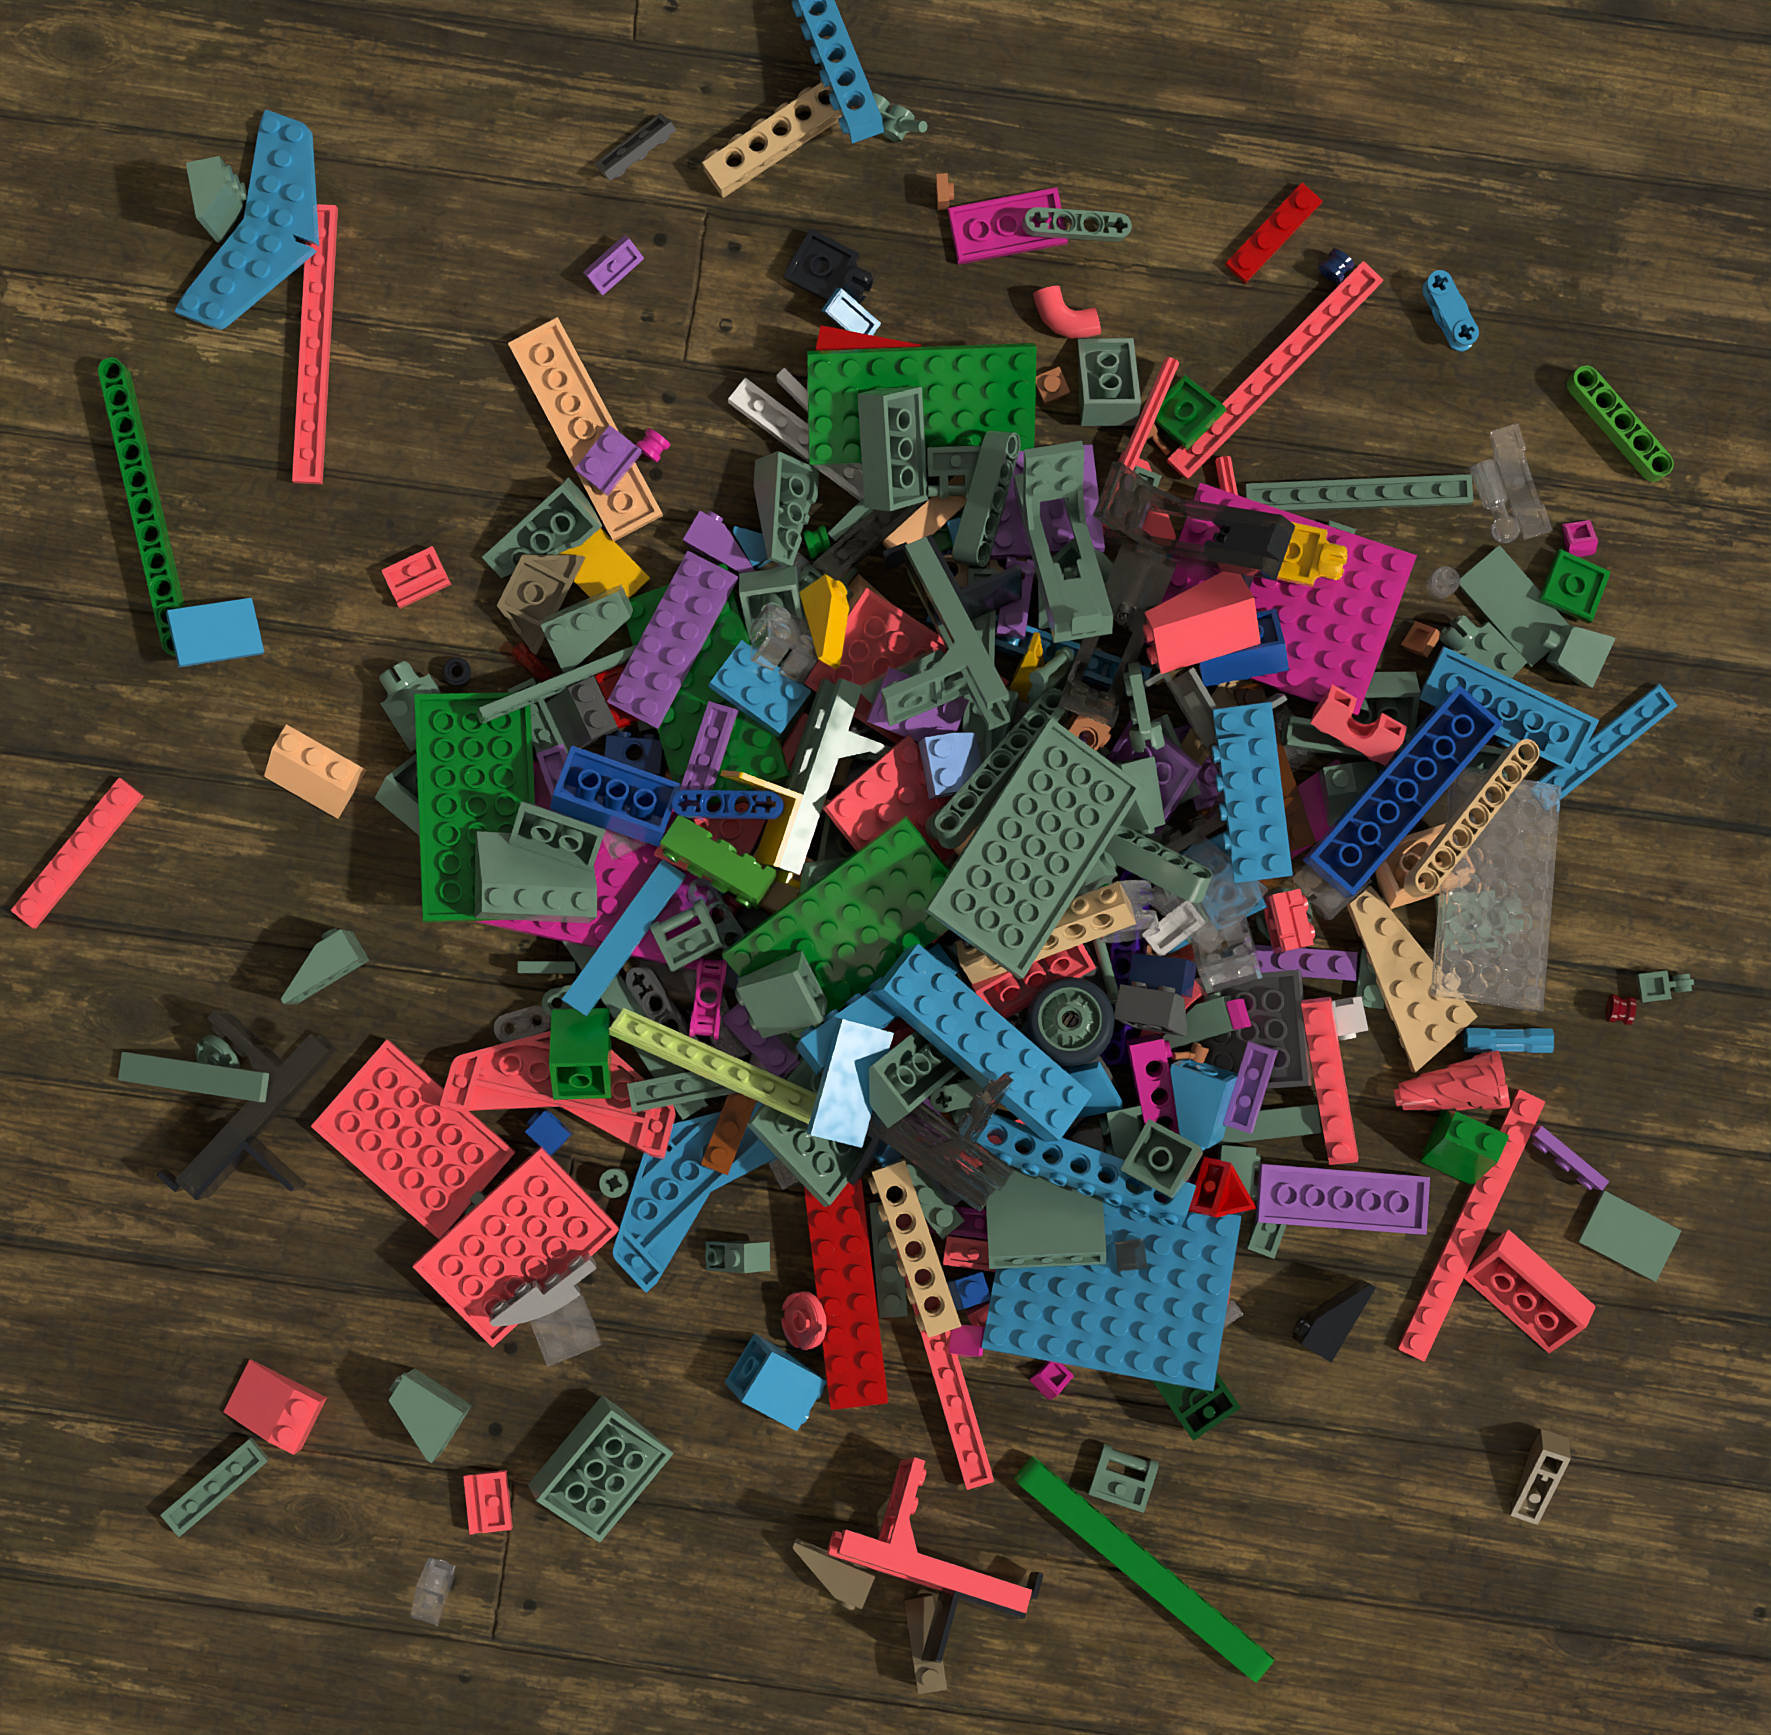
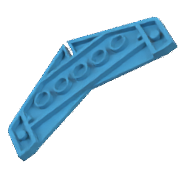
M265 109L259 124L244 219L180 298L174 311L178 315L213 329H225L317 252L310 246L296 242L298 238L319 246L313 134L304 123Z
M756 1103L751 1118L759 1110L763 1103ZM722 1111L674 1123L668 1143L673 1149L670 1152L666 1151L665 1159L643 1154L615 1241L613 1256L646 1293L660 1279L709 1194L713 1190L776 1158L773 1152L747 1126L728 1175L701 1165Z

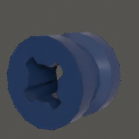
M1333 248L1329 253L1328 260L1322 261L1318 268L1328 280L1335 284H1340L1344 280L1346 271H1351L1355 265L1347 254Z

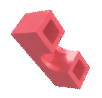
M1332 684L1316 706L1310 724L1314 725L1320 732L1328 733L1337 738L1345 746L1353 747L1365 754L1371 761L1379 762L1386 766L1403 743L1407 727L1384 713L1371 724L1357 722L1352 717L1357 698Z

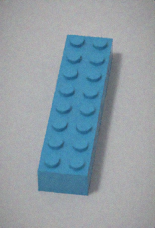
M919 944L907 947L872 992L1045 1142L1059 1141L1092 1096L1087 1089Z

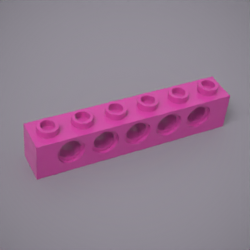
M1160 1033L1126 1040L1138 1105L1141 1106L1142 1110L1140 1116L1143 1128L1148 1119L1157 1123L1160 1117L1168 1116L1170 1117V1123L1165 1128L1180 1135L1171 1071L1167 1059L1172 1057L1169 1040L1164 1041ZM1156 1060L1160 1062L1157 1071H1146V1066L1150 1061ZM1162 1088L1165 1090L1163 1098L1159 1100L1151 1099V1094L1155 1089ZM1189 1177L1186 1181L1194 1185L1196 1184L1195 1178L1190 1179ZM1156 1194L1157 1202H1167L1163 1195Z

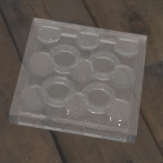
M1201 834L1183 856L1205 866L1213 874L1203 901L1200 903L1189 902L1157 885L1146 895L1145 901L1211 955L1268 892V889L1257 880L1234 883L1230 857Z

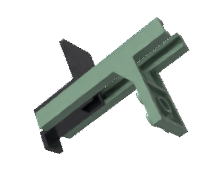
M932 534L907 544V542L883 551L886 570L906 564L908 576L947 649V653L936 667L929 670H920L910 678L891 682L881 689L884 716L889 727L966 694L971 695L988 730L1010 722V715L1002 702V699L1003 701L1009 700V693L970 620L1022 599V575L1019 565L960 589ZM951 675V676L948 678V680L945 682V677Z

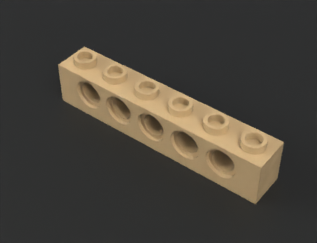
M821 80V83L814 88L808 87L798 94L796 100L790 104L783 103L774 111L775 114L768 119H759L751 126L750 131L744 135H735L729 140L726 147L720 151L715 149L705 157V161L702 162L704 172L722 198L838 121V118L841 117L839 110L834 111L831 104L824 105L820 102L821 98L832 93L829 86L824 87ZM843 83L841 86H847L850 83ZM853 106L850 109L855 110L859 106ZM800 112H808L811 115L807 120H799L796 117ZM778 127H784L788 130L783 136H777L773 133ZM754 143H762L765 146L758 152L750 149ZM732 158H738L742 161L737 167H730L727 165V162Z
M1116 882L1074 898L1035 961L1135 925L1136 921L1131 902L1121 883ZM962 940L956 942L959 963L972 984L1007 972V970L972 946L967 949Z
M902 1158L870 1169L872 1177L868 1178V1182L873 1195L878 1193L882 1204L877 1205L882 1222L888 1220L891 1232L886 1234L891 1249L897 1248L901 1258L896 1260L901 1277L907 1276L910 1287L905 1288L911 1305L916 1303L919 1314L915 1315L919 1331H926L928 1338L961 1327L905 1160ZM892 1186H898L902 1189V1195L896 1201H890L886 1197L887 1190ZM906 1213L911 1216V1224L907 1228L896 1226V1218L900 1214ZM911 1241H917L921 1245L920 1252L914 1256L905 1253V1247ZM920 1269L930 1271V1278L925 1283L915 1281V1273ZM935 1296L939 1299V1306L932 1311L926 1310L924 1308L925 1300L928 1297Z

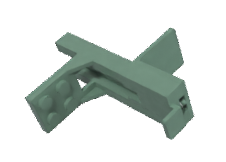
M1082 441L1024 450L1023 474L1014 475V494L1038 578L1039 629L1050 628L1054 643L1112 634L1113 613L1085 517L1083 496L1084 446ZM1063 498L1080 558L1077 560L1076 571L1072 572L1071 567L1064 568V573H1062L1060 565L1052 562L1040 519V502Z

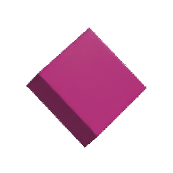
M1244 999L1226 1002L1233 1029L1238 1030L1251 1027Z

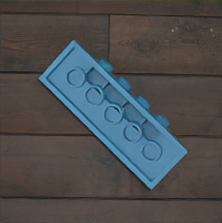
M1442 647L1420 691V700L1436 707L1451 689L1459 685L1462 686L1503 723L1494 734L1498 736L1497 743L1508 747L1524 739L1532 740L1539 748L1540 757L1572 772L1599 722L1594 717L1446 647Z
M1263 702L1212 709L1216 745L1212 746V757L1214 763H1219L1220 774L1215 775L1217 792H1222L1223 803L1219 804L1221 821L1226 820L1227 832H1223L1222 836L1224 849H1229L1233 882L1241 883L1293 876L1272 703Z

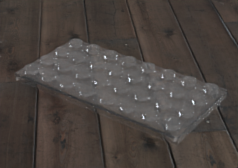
M1463 769L1450 784L1446 824L1486 773ZM1503 776V778H1504L1506 781H1508V777H1507V776ZM1522 779L1440 885L1431 984L1432 996L1534 1012L1543 1011L1561 786ZM1486 791V799L1491 802V795ZM1469 812V819L1475 824L1474 815ZM1452 834V840L1458 846V838L1455 834Z

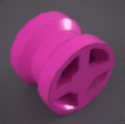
M648 428L645 431L644 439L638 441L635 446L639 447L650 460L658 463L661 459L660 454L662 451L668 450L671 444L659 433Z

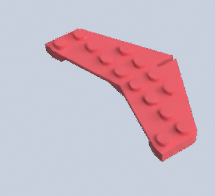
M551 1031L457 1056L451 1064L440 1102L442 1109L475 1111L562 1107L651 1157L665 1159L675 1120L674 1106L633 1113L627 1084L645 1081V1079L612 1050L611 1098L553 1100L549 1068Z

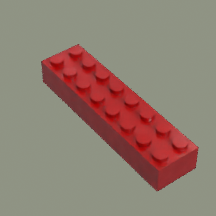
M862 1178L855 1185H851L848 1182L832 1204L826 1207L804 1186L817 1299L822 1304L826 1315L827 1327L822 1342L830 1409L836 1410L888 1403V1392Z

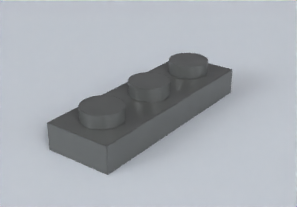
M660 113L594 164L599 172L611 181L613 178L623 175L626 169L634 162L644 159L655 146L666 142L676 129L672 122Z

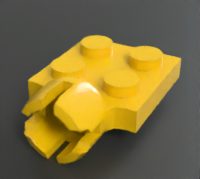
M1271 518L1274 521L1295 525L1277 577L1278 580L1313 587L1315 580L1319 577L1339 580L1344 573L1343 565L1346 564L1348 557L1347 548L1342 545L1329 543L1326 540L1328 534L1326 529Z

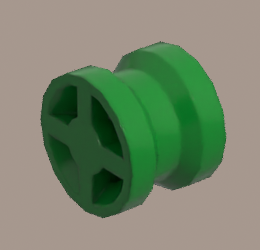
M824 525L819 526L813 532L808 530L802 532L811 559L816 558L819 553L825 552L828 554L832 552Z

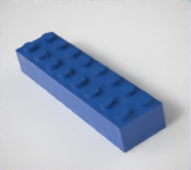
M1459 685L1451 689L1397 750L1386 766H1383L1302 860L1344 898L1354 896L1503 723L1462 686Z

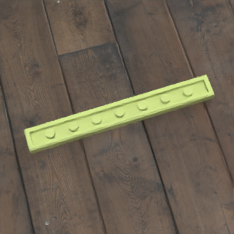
M625 1008L621 1010L609 1028V1035L809 1124L817 1096L812 1091Z

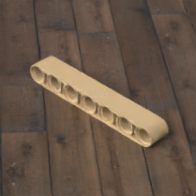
M1524 739L1508 746L1405 877L1404 888L1408 895L1418 898L1433 893L1439 888L1538 760L1540 751L1534 741ZM1519 749H1520V750L1523 752V754H1524V760L1521 759V757L1519 756V753H1518V750H1519ZM1502 770L1507 773L1508 781L1503 778ZM1486 791L1491 795V802L1486 799ZM1469 812L1474 815L1475 824L1470 821ZM1452 834L1457 836L1458 846L1453 842ZM1436 855L1441 858V861H1442V866H1441V867H1439V866L1436 864V861H1435V856H1436ZM1419 876L1422 877L1425 882L1424 889L1421 888L1418 883Z

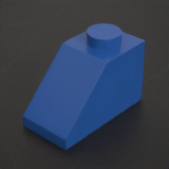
M976 1270L946 1281L956 1310L965 1309L991 1299L982 1270Z

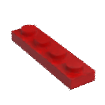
M1302 182L1226 262L1225 266L1246 284L1323 201Z

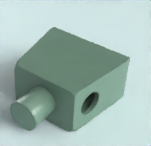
M1563 625L1559 633L1547 629L1541 637L1540 644L1551 649L1547 657V663L1576 684L1593 688L1616 638L1575 626Z

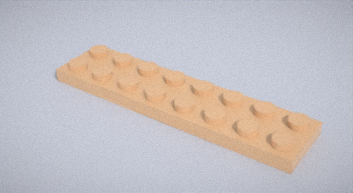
M557 317L508 344L575 469L609 425L617 431L618 429ZM636 463L631 466L608 496L578 474L613 541L663 516Z

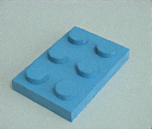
M743 640L740 641L708 685V687L777 737H779L811 693V690Z

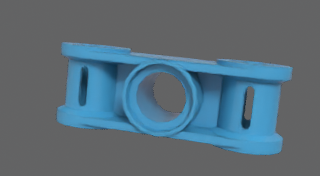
M1443 270L1434 271L1422 286L1423 296L1451 348L1459 352L1466 351L1479 336L1478 326L1450 274ZM1432 285H1441L1442 289H1440L1439 287L1434 288ZM1459 333H1461L1462 335L1467 334V335H1468V338H1466V337L1460 338L1458 334H1459Z

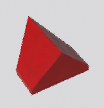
M1207 1157L1203 1158L1189 1212L1218 1218L1227 1214L1256 1209L1254 1202L1231 1162Z

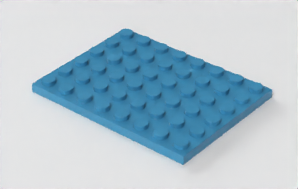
M1103 1198L1106 1264L996 1269L982 1349L1214 1392L1241 1216L1227 1214L1226 1216L1215 1218L1188 1211L1182 1226H1170L1162 1223L1160 1218L1155 1216L1136 1214L1132 1211V1208L1127 1206L1108 1204Z

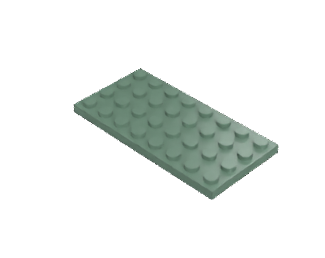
M1048 719L924 911L1019 980L1023 979L1142 791L1143 786L1054 719Z

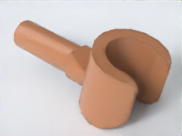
M1153 423L1147 439L1152 438L1167 456L1171 450L1161 440Z
M1193 1042L1190 1051L1172 1053L1171 1058L1173 1060L1191 1059L1198 1063H1203L1209 1049Z

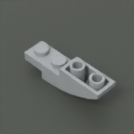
M589 1253L583 1257L581 1255L576 1256L568 1263L567 1270L560 1275L558 1272L551 1275L544 1282L545 1286L543 1288L536 1279L530 1284L524 1282L514 1291L515 1295L507 1302L503 1299L492 1307V1313L489 1315L490 1324L496 1327L525 1323L543 1317L567 1305L581 1295L577 1283L597 1268L596 1261Z

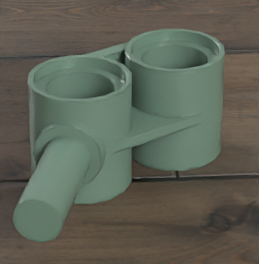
M872 92L882 116L884 132L881 134L894 142L901 143L906 133L910 131L925 132L927 130V123L914 120L915 116L908 109L896 104L889 109L890 103L881 95Z

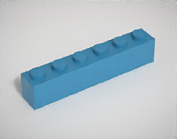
M939 944L931 949L928 946L924 947L928 953L955 976L958 974L959 970ZM883 977L873 982L868 987L870 991L864 996L858 993L845 1003L848 1007L841 1012L835 1009L827 1014L824 1018V1023L818 1028L812 1025L799 1035L801 1039L796 1048L816 1075L824 1071L838 1018L883 1029L900 1017L872 993Z

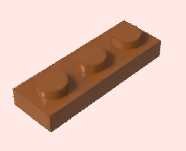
M741 1093L728 1094L701 1165L726 1175L729 1174L746 1131V1124L749 1122L757 1103L756 1100Z

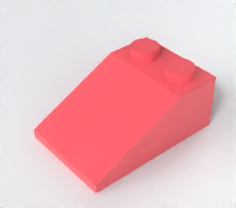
M250 1359L224 1413L267 1442L294 1455L302 1449L327 1397Z

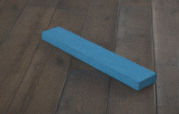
M1660 684L1656 685L1590 738L1573 772L1560 765H1556L1527 788L1526 791L1543 812L1547 811L1678 705Z
M662 859L564 995L562 1001L587 1017L648 932L650 925L655 922L686 879V874Z

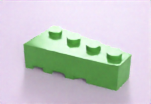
M678 815L660 842L661 848L664 850L662 854L675 863L681 860L687 864V870L696 877L702 878L703 875L713 881L711 885L718 891L725 894L728 890L737 896L735 900L745 908L750 909L753 906L759 909L776 884V870L768 865L764 870L761 869L762 866L754 857L747 853L741 856L737 855V850L730 843L719 838L717 841L711 839L713 835L709 831Z

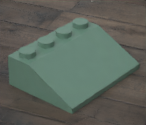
M475 832L474 918L590 923L597 918V885L594 866L592 871L508 844L512 833Z
M602 1395L530 1481L528 1486L537 1502L600 1543L674 1453L628 1413Z

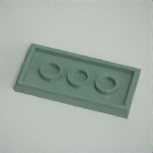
M1500 545L1455 582L1489 623L1526 659V665L1529 668L1551 651V649L1540 644L1543 633L1547 629L1559 633L1563 625L1570 626L1556 609L1538 602L1541 592Z

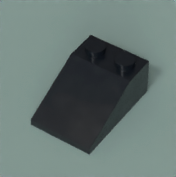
M1360 1279L1308 1312L1305 1318L1300 1317L1293 1328L1295 1333L1293 1339L1332 1363L1376 1287Z

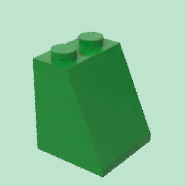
M592 1008L587 1017L575 1009L552 1010L549 1068L553 1100L611 1098V1035H609L611 1020L609 1008Z
M1441 1110L1419 1162L1469 1185H1473L1498 1163L1509 1135L1457 1111Z

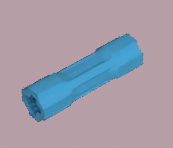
M1465 1028L1463 1032L1464 1052H1491L1499 1050L1553 1053L1554 1033L1553 1029L1536 1028L1526 1030Z

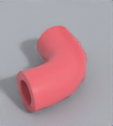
M1060 286L1046 287L1033 293L1035 305L1042 321L1056 334L1071 339L1088 338L1101 334L1100 322L1095 307L1079 311L1069 309L1063 301Z

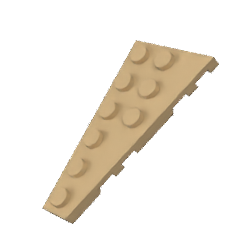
M1366 886L1346 905L1358 936L1361 937L1365 946L1368 962L1372 964L1377 977L1376 982L1390 1018L1394 1021L1397 1028L1400 1044L1406 1051L1411 1072H1417L1478 1016L1372 886Z

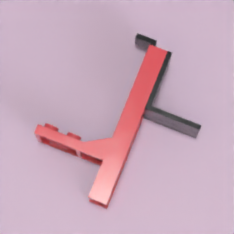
M913 1457L900 1460L878 1540L849 1530H842V1533L833 1531L826 1555L940 1591L921 1661L941 1663L957 1603L1006 1619H1025L1029 1600L1038 1598L1044 1574L1031 1572L1025 1588L917 1553L909 1517L910 1514L913 1515L916 1511L918 1498L915 1496L918 1486H922L925 1480L926 1469L923 1468L924 1460Z

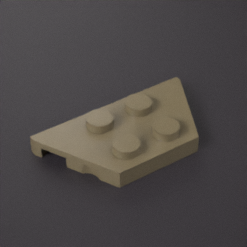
M582 555L521 556L497 607L507 617L512 627L521 636L533 654L537 655L546 637L540 624L544 617L559 611L586 557Z

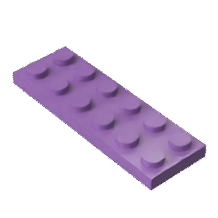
M687 551L607 702L658 729L739 577Z
M1259 1164L1255 1222L1427 1235L1430 1177Z

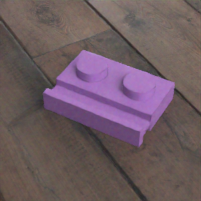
M609 425L576 466L575 471L608 496L643 452Z

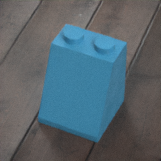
M1182 1059L1173 1063L1170 1071L1180 1136L1199 1145L1202 1150L1208 1149L1224 1138L1227 1125H1224L1223 1122L1238 1074L1205 1062L1198 1063L1191 1059Z
M756 1333L753 1334L725 1380V1384L741 1402L795 1431L799 1429L801 1424L806 1422L810 1409L815 1401L822 1396L827 1383L817 1371Z

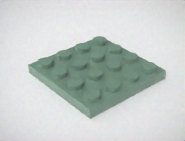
M801 1057L800 1063L784 1079L817 1094L823 1071L816 1075L805 1059ZM765 1104L759 1108L746 1124L824 1207L830 1206L849 1182L872 1141V1138L866 1134L861 1148L809 1135L806 1133L809 1124Z

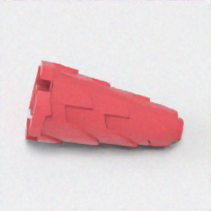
M1499 1050L1479 1054L1472 1059L1447 1065V1068L1420 1074L1417 1078L1398 1083L1399 1089H1393L1396 1106H1402L1403 1110L1426 1109L1427 1111L1456 1108V1111L1479 1108L1492 1110L1510 1107L1508 1088L1505 1082V1073Z

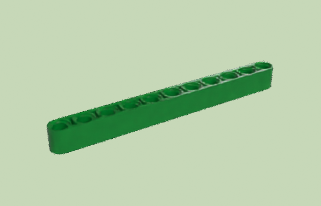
M110 357L101 361L98 367V375L161 645L164 651L176 657L175 651L172 648L173 642L169 625L166 621V611L185 608V603L132 376L125 365L118 359ZM115 368H120L119 375L116 378L110 379V372ZM121 395H126L125 402L120 406H116L117 398ZM132 421L131 430L122 433L123 425ZM138 448V456L133 460H129V452ZM144 475V484L140 487H135L136 478ZM150 502V511L146 514H141L142 506ZM153 529H157V538L148 542V533ZM163 556V565L158 569H154L153 563L155 559ZM169 583V593L161 596L160 588L164 584Z
M1031 1456L1013 1477L1022 1488L1255 1683L1260 1680L1273 1664L1275 1659L1266 1650L1034 1456Z

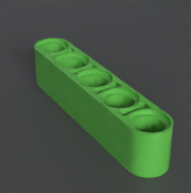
M1588 365L1581 366L1568 378L1567 389L1643 478L1650 482H1656L1672 471L1674 463L1671 455L1596 369ZM1577 377H1585L1588 381V387L1581 386L1578 383ZM1596 397L1603 398L1606 401L1607 407H1599L1596 403ZM1615 418H1619L1625 423L1624 430L1616 427ZM1636 439L1642 442L1643 451H1639L1634 447L1633 440ZM1652 461H1657L1661 464L1662 472L1659 473L1653 469Z

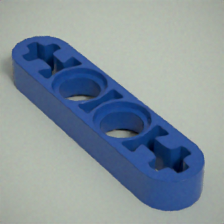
M681 790L675 794L672 800L674 811L686 818L776 819L781 816L785 807L782 797L771 791ZM712 797H719L721 800V806L716 812H710L707 807L708 801ZM741 797H746L749 801L747 810L742 813L737 812L735 809L736 801ZM688 798L690 801L700 802V808L697 806H687L685 810V808L681 807V802H685ZM770 798L771 801L776 803V807H772L770 812L756 805V801L759 803H769Z

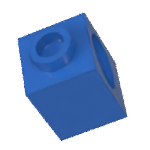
M549 1110L543 1113L537 1111L528 1120L527 1124L530 1127L525 1131L549 1155H553L573 1134Z

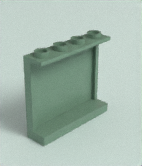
M1054 1157L1044 1159L1045 1162L1050 1164L1057 1162ZM994 1160L984 1162L989 1269L1106 1264L1103 1198L1096 1195L1086 1196L1080 1194L1076 1188L1068 1185L1057 1186L1051 1183L1048 1178L1040 1175L1036 1177L1029 1176L1023 1173L1020 1168L1012 1165L1009 1167L1001 1166L995 1163ZM1079 1165L1070 1166L1071 1170L1075 1173L1080 1174L1084 1172V1169Z

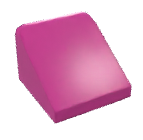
M1590 520L1562 524L1566 552L1577 557L1596 553L1598 539Z
M961 1325V1327L951 1330L949 1353L962 1357H981L983 1355L982 1343L985 1327Z
M1047 1361L1031 1377L1030 1382L1048 1400H1051L1063 1390L1074 1375L1063 1364Z

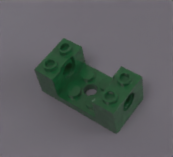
M1216 1373L1214 1392L1153 1381L1193 1441L1241 1408L1218 1373Z

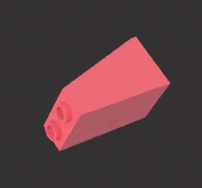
M1225 571L1146 611L1145 618L1147 624L1142 626L1146 641L1150 642L1151 646L1146 649L1151 665L1156 664L1161 674L1261 644L1254 597L1241 574Z

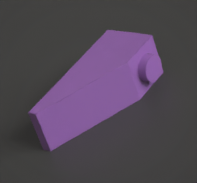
M699 511L683 539L684 544L719 565L724 563L727 565L728 570L737 575L755 572L726 526L722 523L723 519L711 511H708L707 514Z

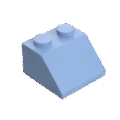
M949 733L925 737L919 742L929 800L954 796L982 764L976 733Z

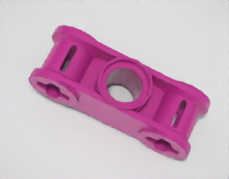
M703 956L698 959L697 985L689 1037L704 1035L713 1036L714 1040L719 1038L720 1009L727 970V962L724 958L722 960L704 959ZM713 992L717 997L714 1002L705 1003L701 1000L700 997L703 993Z

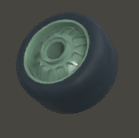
M1063 977L1047 983L1034 995L1027 1011V1031L1030 1041L1055 1063L1061 1066H1079L1093 1061L1107 1048L1114 1029V1012L1108 997L1098 986L1082 978ZM1068 1013L1075 1014L1079 1019L1078 1024L1073 1028L1064 1026L1062 1023L1064 1015Z

